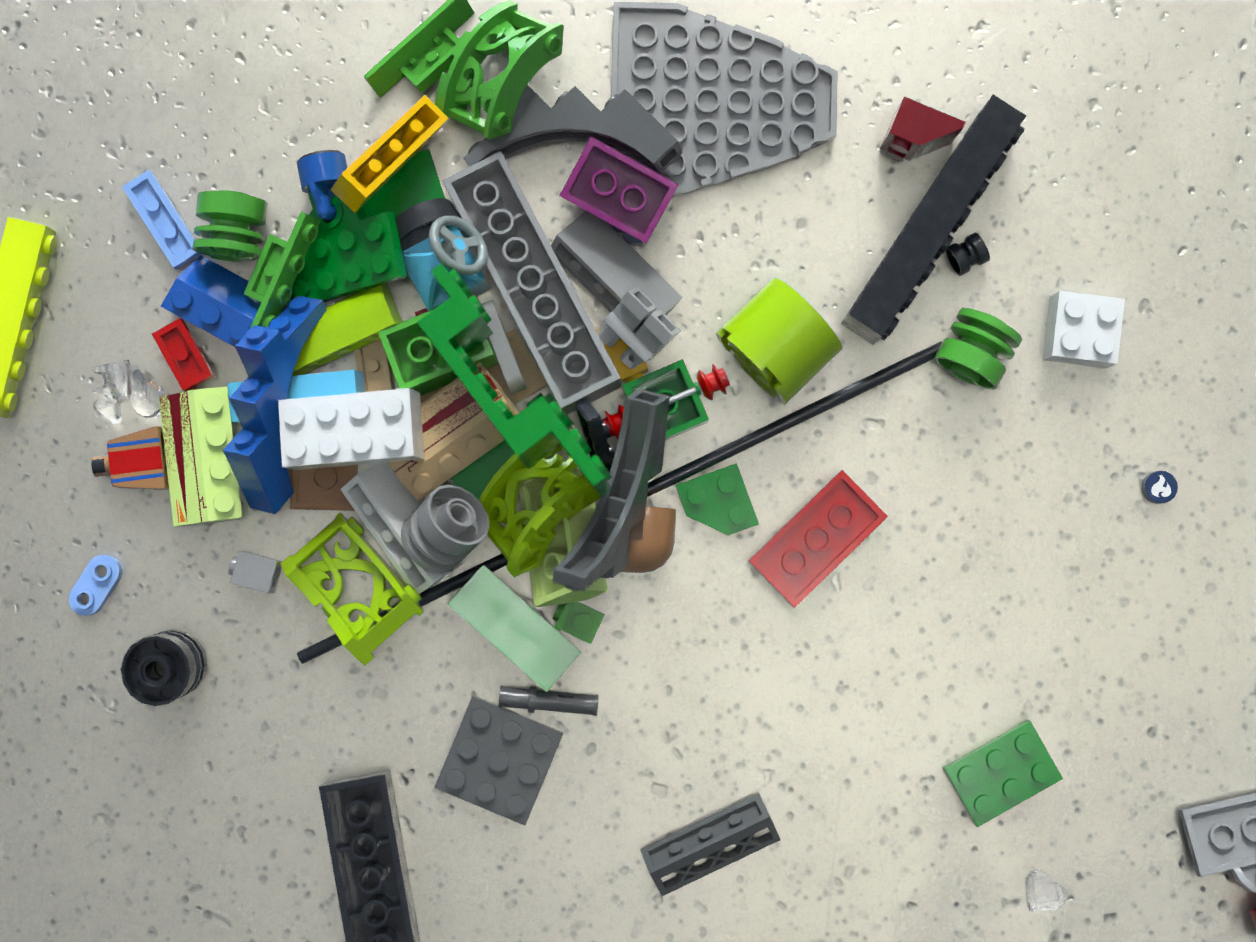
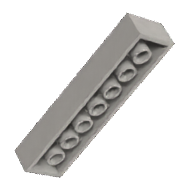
M499 151L442 180L461 218L473 225L483 237L488 252L486 267L552 395L565 415L576 411V402L583 398H587L591 403L621 388V378L502 152Z

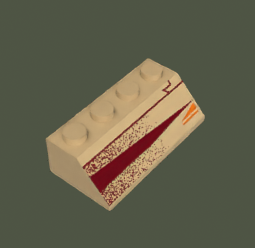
M481 362L476 364L479 371L474 375L476 376L481 372L499 396L494 402L501 399L513 416H516L519 413L517 406ZM458 377L421 404L424 459L388 462L399 481L419 501L505 439Z

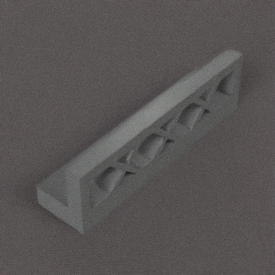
M758 793L640 849L655 885L661 896H664L781 839ZM768 827L770 832L758 838L753 837L755 833ZM737 844L735 849L728 852L723 851L725 847ZM702 858L707 859L705 863L699 866L693 865ZM671 873H677L676 877L662 882V877Z

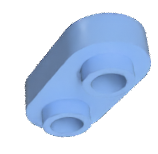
M99 555L88 563L69 594V604L75 613L79 615H93L103 608L123 574L122 565L117 558L111 555ZM102 565L107 568L105 577H101L98 573V569ZM84 593L88 594L90 598L87 605L81 602V596Z

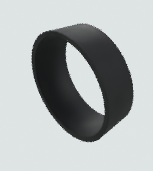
M445 198L427 200L408 208L395 218L402 252L429 238L430 227L436 219L442 216L461 218L450 200Z

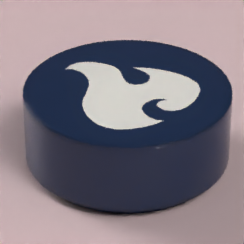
M1152 472L1143 480L1142 492L1145 498L1152 503H1167L1177 494V481L1169 472Z

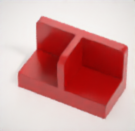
M182 318L152 333L155 342L183 391L197 389L196 386L215 376L203 356L205 354L204 349L197 345Z

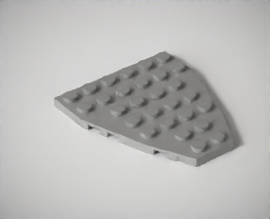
M614 2L611 97L616 94L619 95L626 89L678 140L683 153L660 174L678 184L672 197L769 169L834 139L837 128L838 71L825 64H817L813 58L804 53L800 55L785 47L783 42L737 24L735 26L716 20L717 17L706 14V16L688 10L687 6L679 3ZM613 148V149H615L616 151H618V152H620V153L626 155L627 157H629V158L635 160L636 162H638V163L644 165L645 167L649 168V167H648L646 164H644L641 160H639V159H637V158H635V157H633V156H631V155L625 153L624 151H622V150H620V149Z

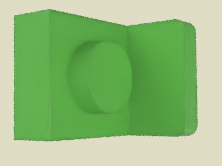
M580 602L559 604L552 619L558 621L555 629L562 630L591 644L605 614Z

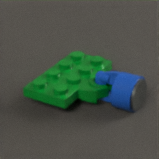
M321 150L300 157L297 161L301 189L302 192L311 194L315 202V206L309 215L321 221L318 226L317 238L310 244L305 256L304 268L297 274L292 286L291 301L296 296H304L327 302L407 277L395 214L386 211L366 218L365 210L362 207L354 213L331 191L337 179L348 168L345 154L338 150Z

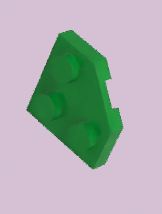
M737 463L675 485L686 516L697 522L705 524L727 536L759 525Z

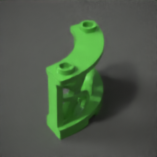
M510 0L501 2L488 9L478 17L480 22L471 32L465 31L450 53L455 57L447 74L444 72L441 74L435 99V105L446 116L484 134L483 136L489 140L511 132L516 107L526 86L545 64L562 54L564 26L560 23L550 25L517 10V3ZM509 48V62L505 71L484 83L482 62L487 55L497 54ZM471 104V112L467 111V105ZM480 105L487 113L486 120L480 117Z

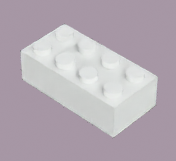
M406 388L278 400L283 468L302 470L424 459L420 392Z

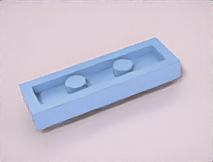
M147 170L122 186L174 269H179L201 255L192 250V244L195 240L194 236L152 171Z

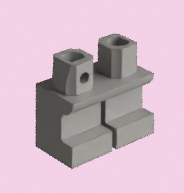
M638 287L628 290L619 300L620 303L603 319L606 324L598 335L610 348L620 339L629 346L620 358L630 369L655 357L681 332L661 310L653 313L658 307Z

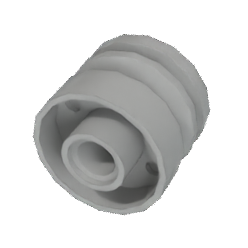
M454 485L439 486L429 494L420 504V507L403 523L401 529L402 545L407 555L425 570L440 574L450 572L487 536L490 527L488 514L482 503L469 491Z

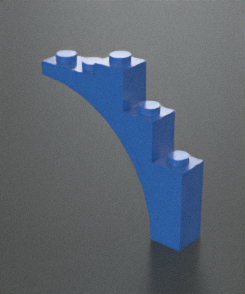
M296 296L277 318L271 321L268 327L254 325L235 345L248 378L229 397L242 430L235 435L231 442L223 449V452L249 507L252 509L276 514L294 493L287 468L282 467L278 400L286 399L292 373L301 349L315 325L327 311L323 300Z

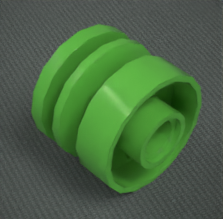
M237 191L199 192L196 216L210 222V225L196 226L194 228V234L205 239H195L192 244V250L223 261L241 262L244 260H258L263 249L252 244L263 243L264 236L251 231L250 228L265 225L268 203L263 199Z
M962 307L956 316L959 322H954L950 327L951 331L961 340L945 338L934 359L956 378L972 385L995 390L1006 372L1005 366L996 357L1007 360L1012 359L1015 355L1012 348L1019 347L1023 339L1016 330L1000 319L978 310Z

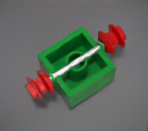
M682 359L622 385V390L625 397L639 389L670 396L665 441L708 423L709 418L699 395L702 392L704 397L712 401L713 393L720 390L723 394H727L725 388L730 386V382L723 367L717 369L712 364V372L705 374L698 370L697 382L693 383ZM618 405V413L611 415L605 411L606 418L602 419L608 427L610 437L615 436L617 441L624 407Z

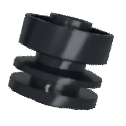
M173 629L144 637L131 645L123 657L121 666L123 684L129 694L140 703L151 706L169 704L189 694L200 685L205 677L207 668L205 651L196 638L184 631Z

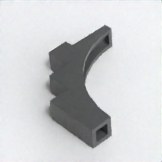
M527 85L516 107L511 132L490 140L484 138L482 141L476 142L471 146L468 154L463 159L470 167L499 151L502 152L506 160L521 151L546 143L563 141L588 142L590 137H593L607 146L620 149L641 160L654 172L661 174L683 152L678 140L626 89L619 95L612 96L606 102L604 109L600 111L576 86L569 92L562 93L557 98L555 105L550 108Z
M639 389L625 398L620 435L609 473L612 478L607 481L612 490L600 498L578 542L553 569L552 582L565 585L569 590L584 591L597 579L614 578L627 567L631 529L645 518L648 481L662 471L670 396Z

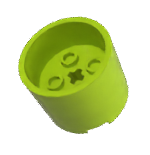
M773 278L716 333L718 340L725 350L729 352L732 349L734 358L742 365L741 368L771 397L775 398L779 394L781 397L780 401L784 405L843 349L838 336L823 317L798 292L778 278Z

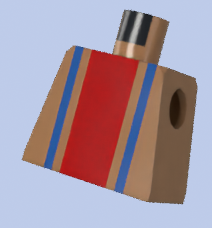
M155 426L107 441L108 456L92 458L91 467L93 475L95 477L110 475L112 487L169 490L162 427Z

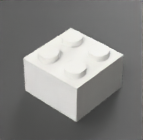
M1058 291L1050 296L1043 360L1100 368H1109L1118 364L1125 299L1067 291Z

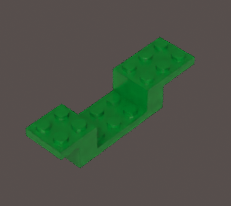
M441 263L431 270V273L449 296V299L417 323L519 459L530 469L562 445L602 498L609 493L612 488L607 481L612 477L596 454L591 458L587 455L592 450L575 427L570 431L567 427L571 423L555 400L548 404L545 398L541 396L516 416H513L501 399L494 402L499 397L481 372L476 376L474 375L479 369L467 355L470 350L493 334L487 325L492 319L455 269L448 272Z

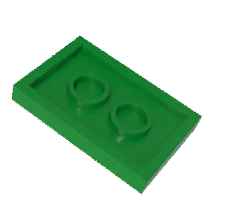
M1029 720L943 767L969 816L977 827L1063 779Z

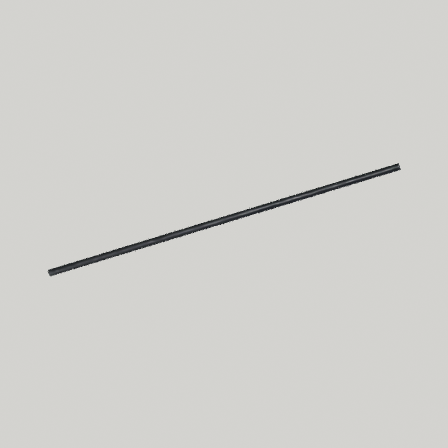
M940 341L648 482L647 497L934 359L942 342ZM499 554L419 594L422 599L418 603L422 607L461 588L482 565L491 572L507 566L508 560L503 554ZM384 610L379 615L383 618L389 612ZM334 634L297 652V656L300 662L304 664L341 646L342 643L338 636Z

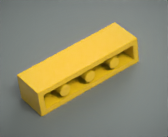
M424 95L340 175L331 191L356 213L439 132L448 120V117Z

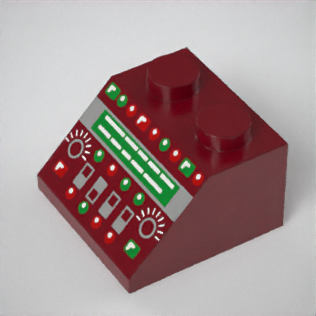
M904 96L894 113L880 149L886 151L885 154L894 160L903 161L906 159L910 161L950 145L961 132L966 122Z

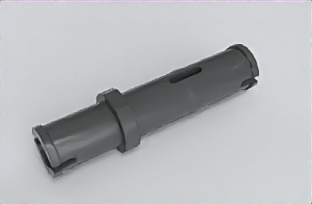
M500 686L498 707L528 709L529 713H534V710L597 716L599 695L546 692L537 690L535 686H530V689Z

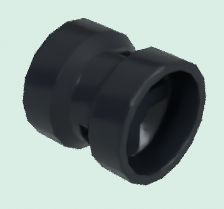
M976 232L965 237L964 242L960 244H951L945 251L950 265L959 276L969 272L975 264L982 265L990 261L988 248Z

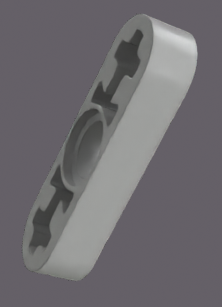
M493 300L483 303L482 306L492 319L487 324L493 332L489 338L511 394L527 389Z

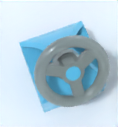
M442 216L436 219L430 227L429 238L402 252L405 269L428 311L437 308L449 299V296L431 273V270L441 263L448 272L455 269L473 295L478 296L491 289L481 271L485 267L488 258L485 241L478 230L462 218ZM459 229L463 230L470 237L463 238ZM471 248H477V260H475L470 251Z

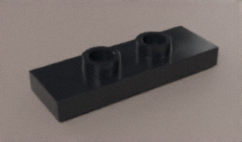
M583 398L577 401L575 406L585 441L592 450L589 452V456L591 458L596 454L610 473L615 456L611 445L607 443L610 432L589 400Z

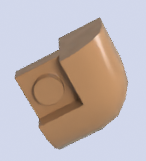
M646 507L645 518L631 529L627 567L621 572H652L666 563L672 555L675 543L676 509Z

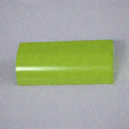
M387 283L357 292L326 307L327 311L315 325L301 349L292 376L305 375L359 348L380 339L379 331L403 322Z

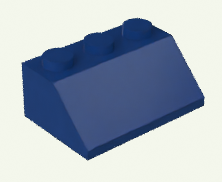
M200 255L176 278L161 307L235 347L246 335V332L250 330L261 302L244 294L249 282L248 280Z

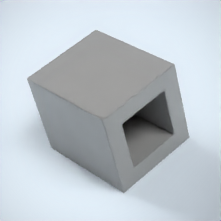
M239 551L238 556H233L229 565L228 574L232 575L230 583L264 593H275L282 569L280 564L282 561L247 551Z

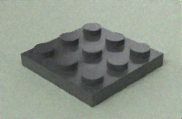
M473 695L434 788L525 826L561 741L563 732L506 708L498 707L494 703Z

